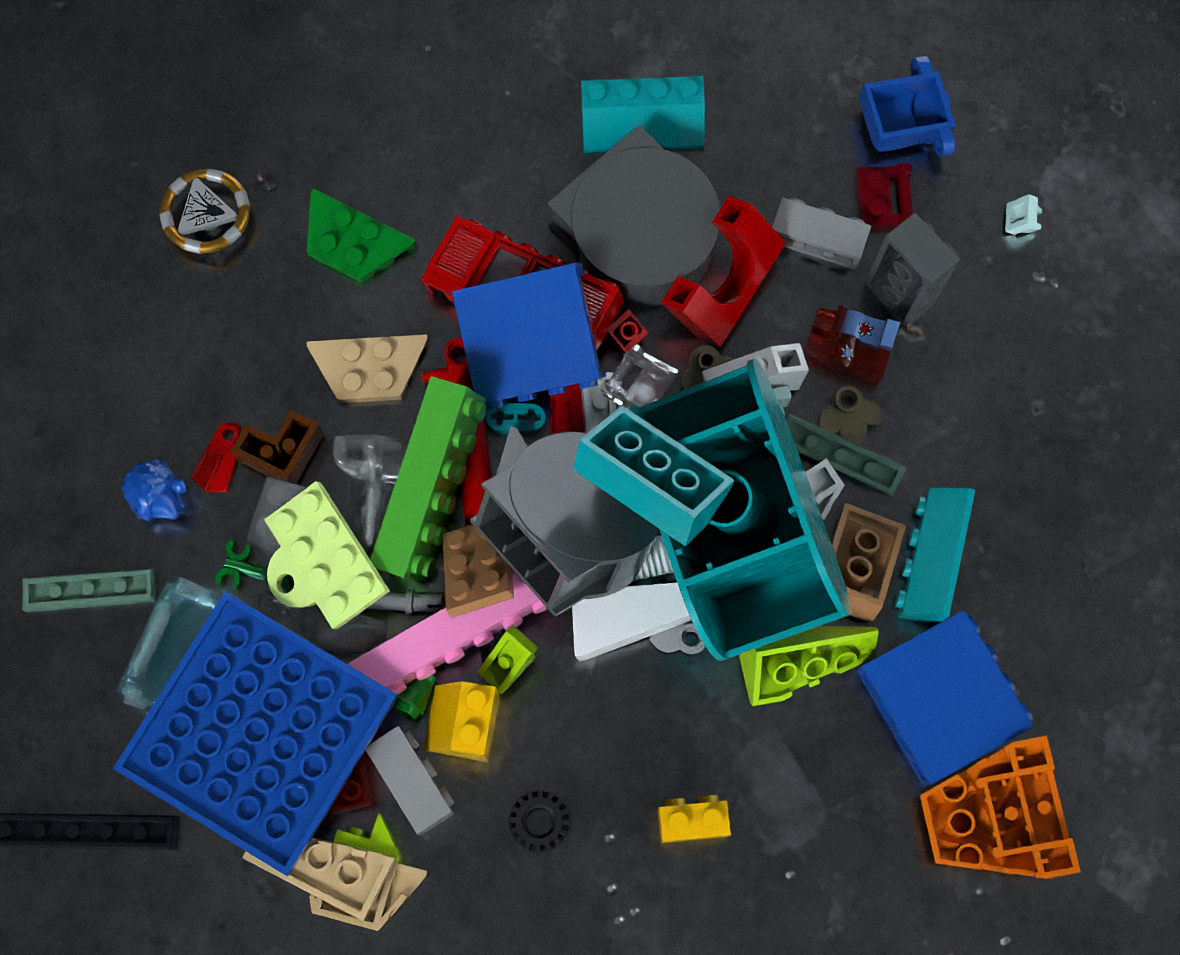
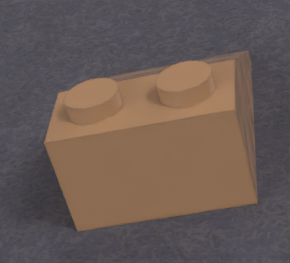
M845 503L833 532L831 544L849 596L851 616L872 623L883 607L906 525Z

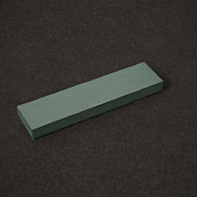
M791 413L789 414L786 421L798 453L818 462L827 458L833 469L891 496L894 495L907 468L906 466Z
M154 568L23 578L22 610L25 612L156 602V570Z

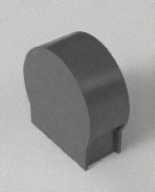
M640 125L547 203L548 207L552 210L553 221L548 227L574 252L576 263H582L583 269L590 272L597 279H608L619 286L624 299L623 305L637 308L664 306L661 301L677 276L700 284L713 262L719 230L712 221L719 212L720 205L711 182L694 163L677 153L663 149Z
M583 432L553 434L539 439L528 446L518 457L513 467L482 483L481 487L485 490V494L478 514L470 519L474 527L555 617L583 599L605 597L629 585L641 571L660 531L658 527L573 470L579 440L587 434Z

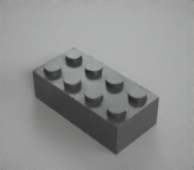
M913 213L886 235L864 284L907 328L935 304L960 259L957 257V252L953 246L943 242L935 234V230L929 221L921 219L916 213Z

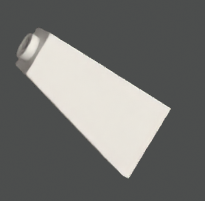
M678 583L627 586L614 594L594 599H583L572 606L575 657L579 661L588 660L691 621Z

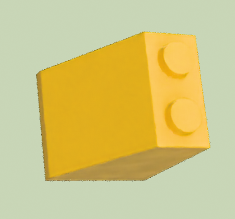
M463 681L435 685L423 752L489 762L500 699L497 688L495 686Z

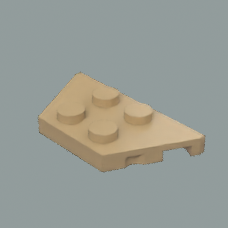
M425 334L307 341V348L339 403L402 400L408 388L410 377L414 375L418 367V360L424 348L427 347L429 340L428 335Z
M394 862L364 921L312 894L309 896L311 911L316 915L380 931L427 877L428 871Z

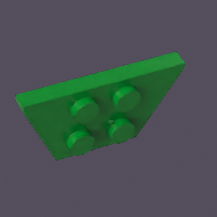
M314 188L312 189L307 237L308 256L362 283L372 277L378 269L392 264L395 257L406 250L411 251L416 247L415 239Z

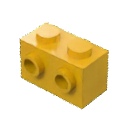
M718 795L698 797L699 803L685 804V798L665 800V806L658 808L661 843L730 836L727 800L719 801Z

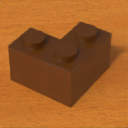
M290 410L275 437L245 424L230 452L238 462L294 489L324 433L319 423Z

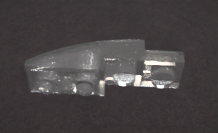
M264 590L258 594L257 611L323 650L365 654L386 642L387 622L358 614L339 629H332L319 607H290L278 601L270 591Z

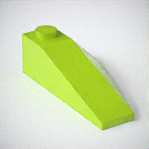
M818 626L740 654L739 658L751 705L757 706L786 700L793 696L792 691L807 684L813 687L820 684V678L836 671L841 674L875 658L879 630L876 627Z

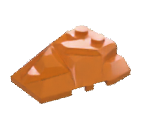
M1047 735L1012 742L1003 747V749L980 760L975 765L920 795L936 864L983 869L1044 879L1081 873L1073 838H1069L1053 773L1055 766Z

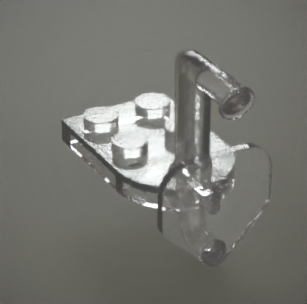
M372 434L334 436V461L343 472L352 477L348 526L364 551L367 552L374 549L382 525L379 524L380 511L383 510L385 505V493L381 492L382 482L395 484L402 465L383 462V455L391 454L402 448L403 440ZM348 449L362 453L358 460L347 458Z

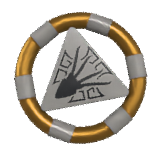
M210 168L198 169L178 177L168 187L161 200L159 217L165 234L174 244L185 251L199 254L212 253L232 245L242 235L249 220L250 203L243 186L231 175L224 171ZM207 180L229 187L235 195L239 209L238 216L201 181ZM192 184L177 231L171 213L172 205L176 196L188 185ZM236 221L222 237L213 241L203 242L182 236L201 230L211 231L219 225Z

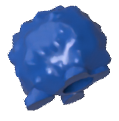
M158 459L151 462L143 461L134 465L133 469L124 476L121 489L125 500L129 503L130 509L135 512L138 519L150 521L155 518H168L174 520L178 518L180 511L185 509V504L179 494L186 492V486L181 478L175 477L166 461L159 462Z

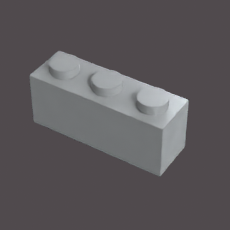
M782 197L772 228L786 242L784 247L856 270L871 225L865 224L863 220L856 217L846 218L837 215L828 208H815L806 205L804 201L797 198L787 199Z
M397 726L369 744L366 752L416 834L421 836L453 815L454 812L450 806L455 804L445 786L439 789L433 777L438 774L428 758L421 760L415 749L420 747L410 729L404 732L402 728Z

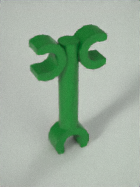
M230 540L226 545V553L229 557L226 558L224 568L216 574V583L222 586L225 577L232 575L234 576L232 588L239 590L242 585L240 574L267 581L268 568L246 562L252 556V547L246 544L243 553L236 555L234 549L237 543L234 540ZM289 574L281 582V585H283L288 593L293 589L290 586L293 577Z

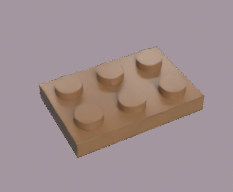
M473 524L443 534L446 611L451 618L514 598L512 568Z

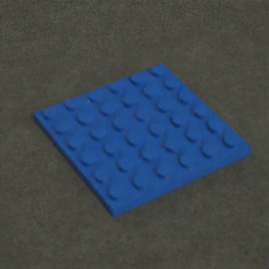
M224 592L113 769L280 873L289 876L398 695L229 593Z

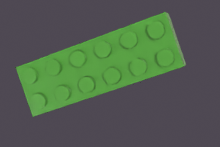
M433 376L430 377L370 559L376 569L425 583L427 578L433 574L436 565L434 556L437 547L443 543V534L446 533L444 526L447 517L452 514L456 505V497L454 495L458 484H461L465 478V462L468 453L473 451L476 444L475 431L478 422L484 419L487 409L485 404L486 398L470 388Z

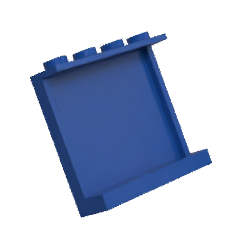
M572 263L452 291L473 389L476 393L486 398L485 403L488 404V409L507 405V398L518 397V402L537 399L536 392L548 390L549 396L568 392V385L578 384L579 389L598 386L597 379L606 377V373H601L581 283L580 277L584 276L582 263Z
M965 610L866 663L857 670L924 787L939 781L1034 727L1030 721L1033 717L1025 703H1020L1013 692L1015 686L1011 678L1006 673L1002 674L996 664L998 659L995 651L989 644H984L978 634L980 633L978 623L971 615L968 616Z

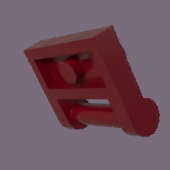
M901 163L895 166L857 167L856 183L859 217L865 224L871 225V228H896L915 213L912 207L910 177L912 176L911 164ZM898 179L900 214H892L889 180Z

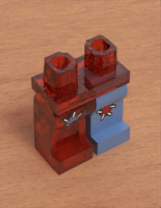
M841 305L838 306L836 311L819 307L813 326L827 330L828 334L826 338L810 334L804 353L819 359L818 366L828 367L836 372L877 387L884 376L891 353L890 350L893 347L900 322L890 319L882 321L855 310H848L847 307Z

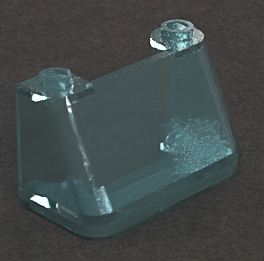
M170 577L156 601L116 688L114 699L149 712L222 595L182 577Z

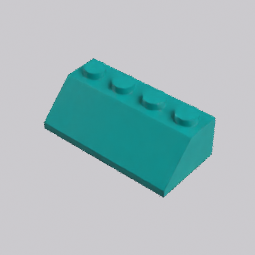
M703 76L581 81L584 153L608 152L638 125L665 150L704 148L705 98Z
M622 405L579 440L573 465L574 471L684 546L707 526L735 481Z
M930 488L924 497L919 496L915 507V515L919 516L917 527H912L908 540V545L913 546L911 557L905 558L901 576L906 577L904 589L899 588L895 599V607L899 608L898 618L934 627L949 617L975 489Z

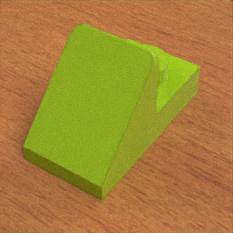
M513 625L506 630L477 673L491 686H495L502 695L535 659L534 653L538 647Z
M378 813L370 839L366 838L368 831L348 825L346 832L337 829L333 842L397 856L394 862L402 863V853L382 814Z

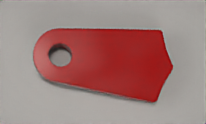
M578 384L568 385V392L550 396V435L564 432L584 433L582 396Z
M227 422L217 429L190 477L206 493L229 491L238 463L230 451L243 430L237 423ZM227 432H235L233 439H224Z

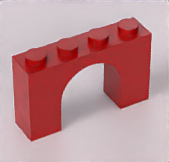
M728 196L712 221L716 228L727 238L732 248V265L726 280L715 292L709 294L701 285L677 276L661 301L697 338L719 348L786 244L751 203Z

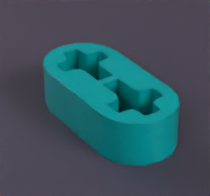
M507 403L504 406L488 409L485 415L489 430L500 435H508L510 427L517 428L521 435H537L542 432L546 424L545 412L536 404ZM498 412H503L505 418H514V420H503L502 425H496V420L491 418L497 417ZM529 413H535V417L540 420L535 421L534 426H528L526 420H518V418L526 419L529 417Z

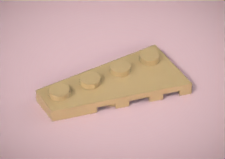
M312 837L289 876H285L246 851L242 858L364 921L397 856Z

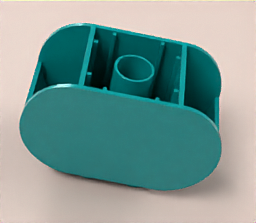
M755 358L747 361L746 366L642 407L635 405L628 408V410L735 480L707 526L686 546L659 529L691 620L704 645L716 660L723 661L851 615V605L845 582L794 439L773 388L763 368Z

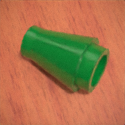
M431 675L423 680L416 678L406 686V690L398 694L393 709L401 716L411 721H416L419 716H423L437 679Z

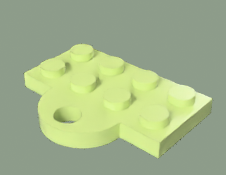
M315 481L264 519L281 546L273 554L267 569L269 588L274 597L281 603L297 608H306L317 604L331 628L339 629L390 592L321 482ZM289 574L294 579V587L289 593H285L281 587V582Z

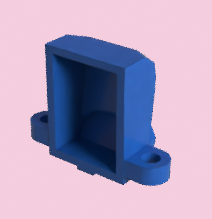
M927 56L912 59V76L863 85L859 93L861 108L871 142L875 149L879 152L922 143H933L936 154L939 157L954 154L955 140L952 130L956 124L950 108L951 101L948 92H945L939 71L933 72Z

